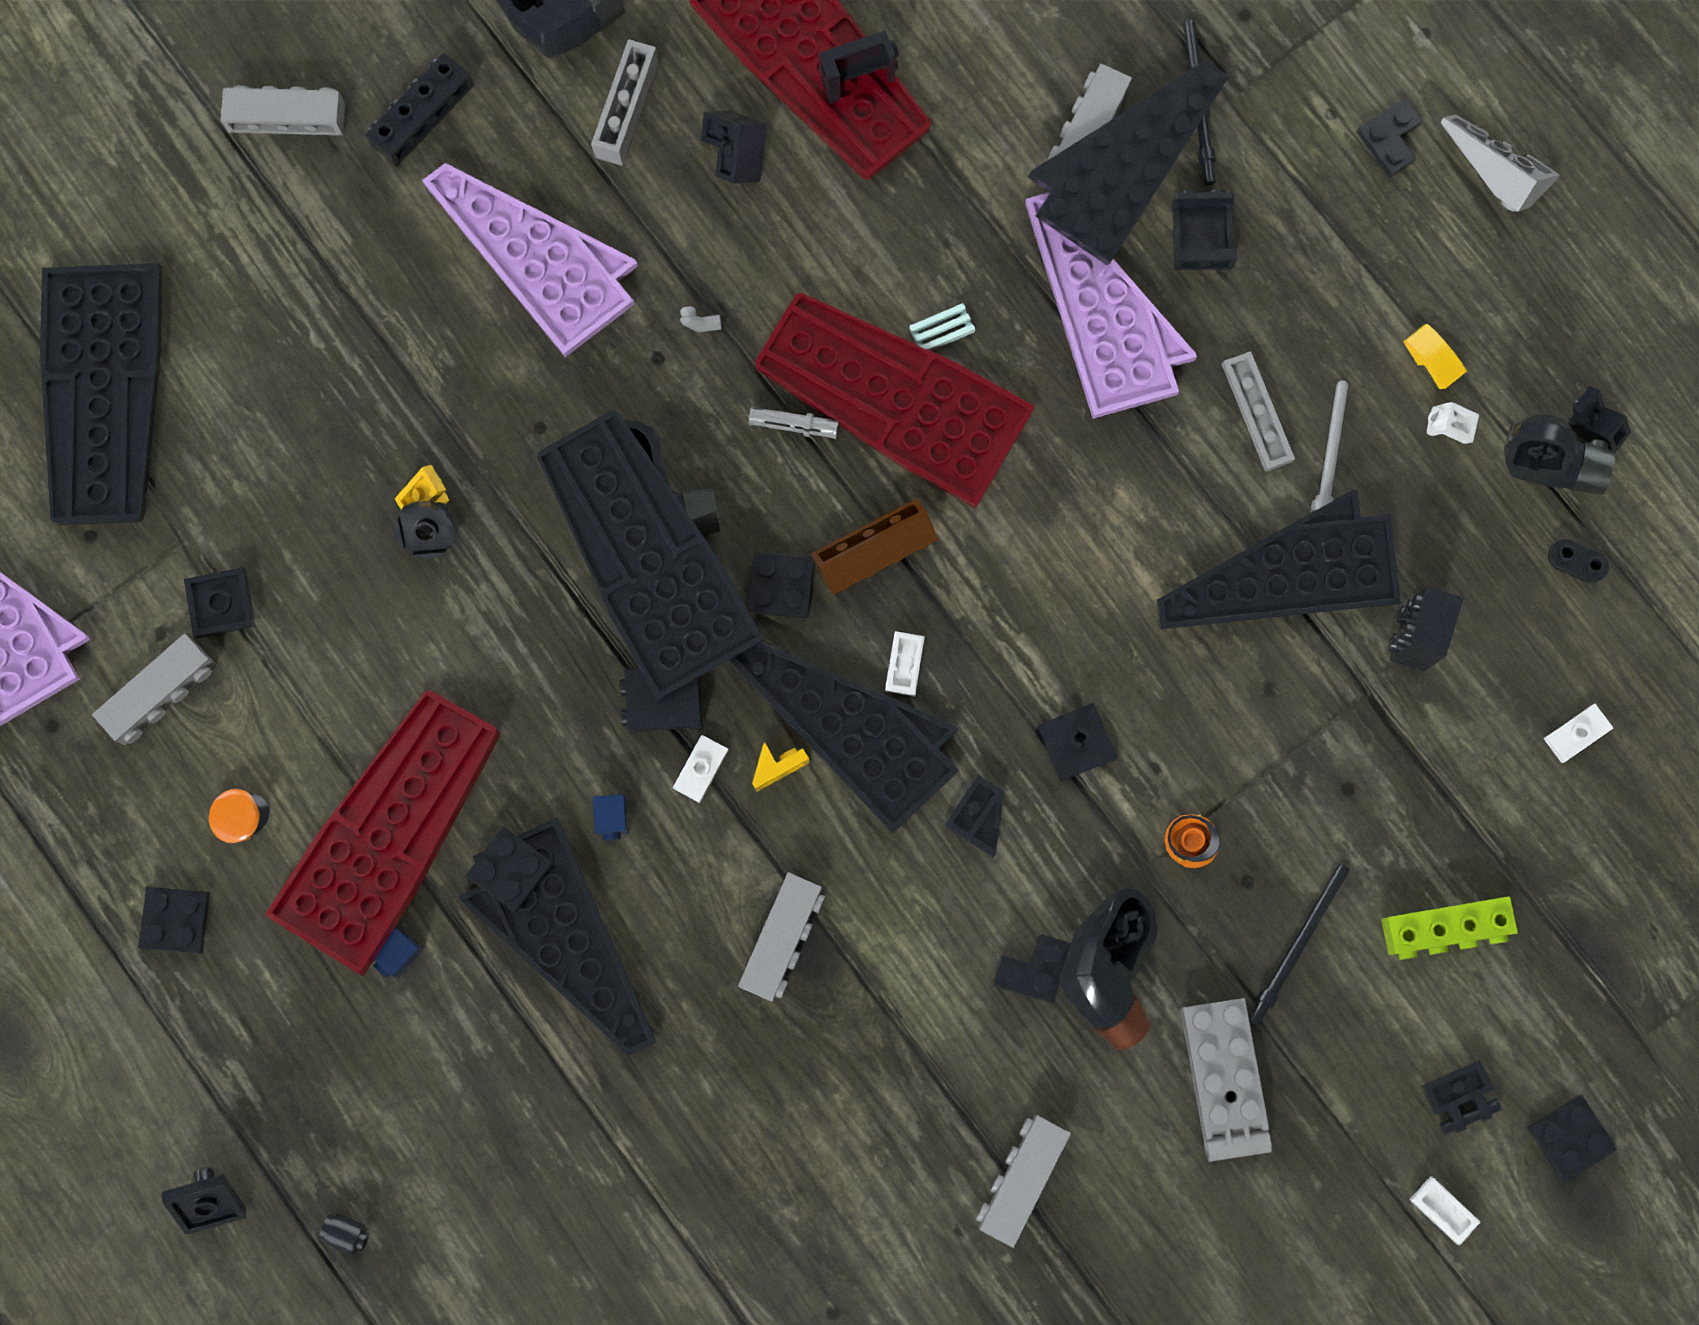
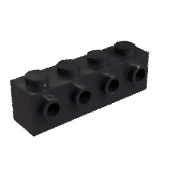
M445 52L439 58L433 59L424 74L409 84L400 99L394 100L381 119L375 120L369 126L368 132L365 135L370 145L395 167H398L474 87L470 73Z

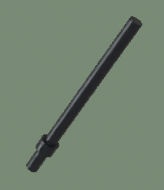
M1187 20L1183 24L1189 70L1200 64L1195 21ZM1206 112L1197 126L1200 150L1197 153L1199 164L1202 165L1204 184L1211 186L1216 184L1214 169L1216 154L1215 149L1211 147Z
M1342 864L1337 866L1268 986L1260 991L1256 998L1258 1003L1248 1018L1250 1025L1258 1028L1269 1007H1274L1279 998L1277 996L1279 990L1350 871L1346 866Z

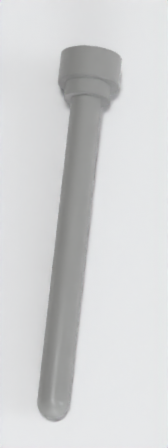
M1344 380L1339 381L1336 385L1319 495H1316L1315 500H1312L1310 513L1334 500L1331 493L1348 392V383Z

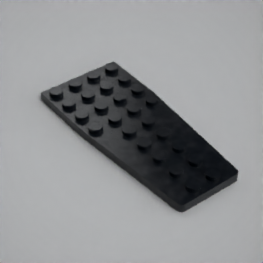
M159 263L42 268L40 359L50 518L57 525L141 522L144 519L161 356L162 266Z
M609 411L538 452L537 458L610 617L657 700L669 695L764 640L721 562L617 411Z

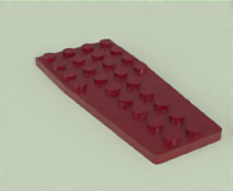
M689 0L693 10L744 67L863 179H871L930 131L931 122L896 75L895 81L889 83L884 69L841 82V100L829 103L820 79L819 53L866 37L839 0Z
M797 293L755 360L756 369L830 420L839 421V426L898 466L975 509L1035 409L1034 405L962 365L803 293Z
M424 692L315 836L265 913V916L364 977L415 897L499 740V730L434 692Z

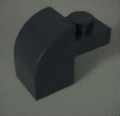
M1591 386L1574 402L1572 408L1574 414L1568 420L1573 431L1588 443L1591 440L1607 442V449L1616 453L1631 434L1627 417L1606 408L1600 390Z

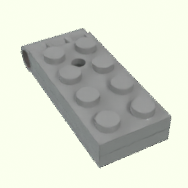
M1245 998L1181 1008L1182 1023L1208 1162L1271 1152L1269 1126ZM1228 1091L1233 1092L1235 1096L1232 1103H1228L1225 1100V1094Z

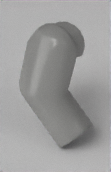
M693 306L683 307L680 311L682 325L696 332L722 329L720 315L699 317L696 316V309Z

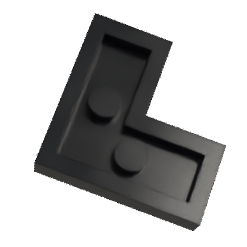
M1405 98L1359 127L1356 133L1388 177L1391 178L1416 160L1401 137L1420 126L1423 120Z

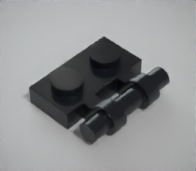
M1475 1061L1421 1085L1434 1115L1447 1111L1449 1120L1439 1124L1444 1135L1454 1131L1456 1133L1467 1129V1125L1478 1120L1484 1122L1492 1118V1114L1502 1110L1496 1098L1489 1102H1486L1483 1094L1494 1089L1481 1061ZM1472 1100L1474 1108L1461 1114L1457 1106Z

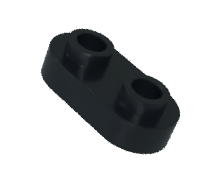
M1559 540L1548 551V561L1553 568L1586 583H1596L1608 574L1609 562L1603 554L1572 540ZM1563 549L1570 552V558H1565L1562 555ZM1590 562L1597 563L1598 571L1590 567Z

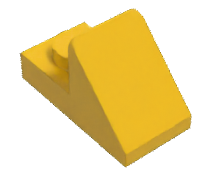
M429 465L419 470L395 500L400 509H402L403 506L417 501L446 504L449 498L445 493L446 488L441 479L438 477L433 466Z
M764 742L752 783L756 792L809 764L810 761L804 749L799 751L796 748L790 749L780 755L781 761L776 763Z

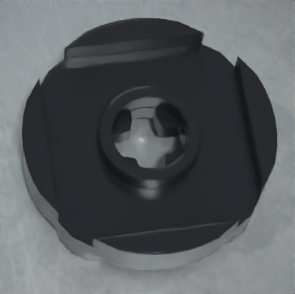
M417 501L402 507L395 524V537L398 544L403 549L406 547L409 551L413 552V556L422 559H433L442 556L453 544L456 536L455 520L452 514L448 512V507L441 502ZM422 525H427L432 530L429 535H425L424 531L418 530V528Z

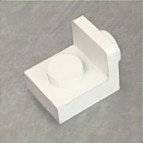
M1453 402L1434 406L1428 417L1427 434L1431 436L1444 434L1464 444L1471 443L1474 440L1479 414Z

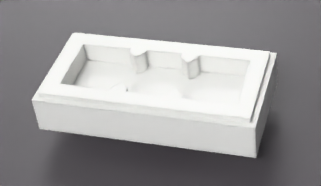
M895 631L885 692L915 696L925 636Z
M1593 704L1543 739L1560 762L1564 763L1608 733L1613 727L1598 706Z
M701 735L673 789L700 803L729 749Z
M1429 1177L1410 1199L1416 1207L1457 1245H1461L1480 1223L1469 1210L1433 1177Z

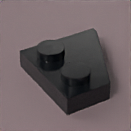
M978 774L944 826L991 858H994L997 852L1004 791Z

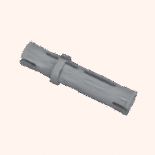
M754 406L750 410L749 425L751 426L755 425L803 433L805 437L816 435L837 439L839 421L814 417V414L811 413L799 415L756 408Z

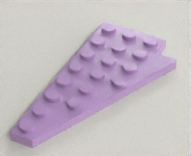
M446 163L422 180L431 194L564 357L568 356L634 305V301L618 281L638 267L635 259Z
M1049 193L1027 198L1025 205L1092 418L1178 395L1179 390L1171 367L1195 361L1196 353L1114 259L1108 266L1035 217Z
M1 572L0 726L80 680L66 654L91 640L87 634Z

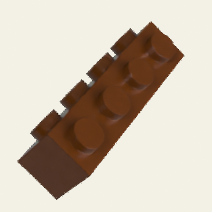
M915 499L811 553V556L823 582L831 594L834 595L837 592L847 590L851 585L864 578L875 575L879 570L900 562L904 557L927 548L931 543L937 541L938 537L927 511Z

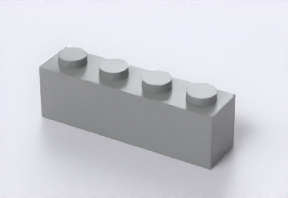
M628 39L591 143L595 158L623 166L659 64L656 47Z
M1101 63L1096 73L1091 71L1084 86L1088 90L1084 98L1081 96L1077 98L1072 110L1075 116L1072 122L1066 121L1060 134L1063 140L1059 147L1054 145L1048 160L1114 119L1129 91L1132 77Z
M236 85L233 88H223L220 121L227 131L232 133L343 135L345 102L339 91L328 87H323L319 90L292 87L288 90L278 89L273 86H264L262 89H250L246 86Z
M184 633L97 709L92 716L114 741L123 745L133 743L143 734L142 730L148 724L159 721L166 714L165 710L172 703H178L188 695L189 688L196 682L200 683L207 679L212 673L211 669L217 664L192 637Z
M789 872L787 873L739 982V988L771 1002H774L775 997L782 998L788 981L783 980L788 968L794 970L801 954L796 951L800 940L806 942L813 926L808 921L813 911L819 912L825 896L821 895V886Z
M1035 1115L1033 1120L1030 1118L1026 1119L1019 1135L1023 1136L1019 1147L1013 1146L1005 1160L1009 1167L1004 1177L999 1174L990 1190L995 1193L989 1205L983 1204L977 1215L976 1220L980 1222L979 1230L1014 1248L1071 1133L1038 1115Z

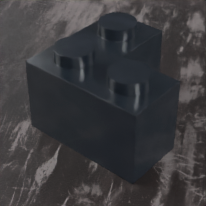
M1040 934L1031 963L1002 955L992 987L1054 1004L1060 984V973L1067 959L1071 943Z

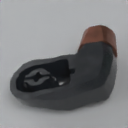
M1125 888L1105 899L1074 933L1069 954L1060 973V984L1065 997L1116 1050H1126L1135 1046L1145 1038L1150 1029V1020L1137 997L1132 994L1130 982L1136 976L1142 960L1155 943L1158 928L1155 912L1149 900L1139 890Z

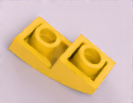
M1424 324L1403 341L1417 365L1426 366L1439 389H1446L1467 372L1449 345L1428 324Z

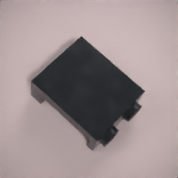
M886 30L819 53L820 79L829 103L841 100V82L880 69L885 70L889 83L895 81V70L899 69L896 57H899V52L894 39L889 40Z
M1188 189L1175 194L1172 202L1174 270L1233 269L1237 260V250L1233 248L1232 203L1234 201V193L1226 192L1222 189L1211 190L1209 193H1197L1195 190Z
M640 669L624 670L625 679H620L621 697H626V709H621L622 727H627V731L630 734H636L637 731L689 728L691 731L703 730L700 677L657 700Z

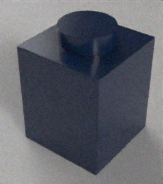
M625 795L593 796L595 834L603 836L604 841L620 840L621 834H629L627 798Z
M394 928L375 958L376 963L373 967L386 978L389 975L399 978L423 949L404 931Z

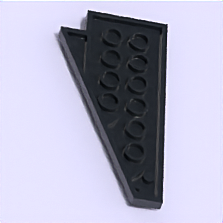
M1205 60L1033 169L1028 178L1050 192L1035 217L1108 266L1229 76Z
M1351 490L1157 599L1159 630L1401 604L1391 514L1360 517L1358 490Z
M762 642L729 660L892 834L959 772L939 750L958 732L959 729L955 725Z
M558 818L518 835L517 837L553 863L519 910L514 913L480 886L458 896L460 901L628 1056L657 1043ZM483 852L472 856L475 862Z

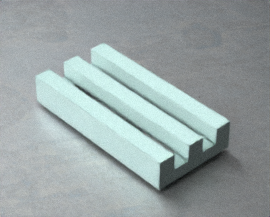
M963 303L909 326L916 345L929 351L975 332L974 325L971 324L970 317L966 313ZM959 314L961 316L940 326H937L933 329H930L926 332L918 334V332L924 329H927L931 326H934ZM963 323L965 325L964 328L929 343L923 344L922 342Z

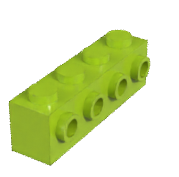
M1510 896L1381 919L1388 955L1398 954L1399 960L1418 957L1417 951L1428 949L1430 955L1448 952L1447 946L1459 944L1460 950L1479 947L1478 940L1489 939L1490 945L1508 942V935L1518 933Z

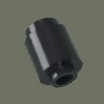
M329 1214L321 1227L319 1238L325 1240V1244L355 1255L358 1250H364L369 1239V1233L366 1232L367 1226L339 1214L336 1216Z

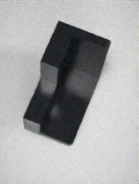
M733 111L704 112L701 141L719 147L716 177L733 184L759 182L761 180L767 124Z

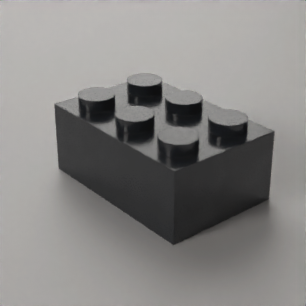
M1429 586L1420 593H1416L1412 600L1409 599L1406 606L1402 605L1398 612L1396 622L1400 623L1398 633L1392 635L1388 645V651L1392 652L1389 661L1424 672L1446 657L1464 598Z

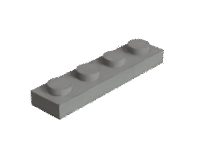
M1251 351L1223 361L1222 367L1265 472L1293 462L1295 457Z

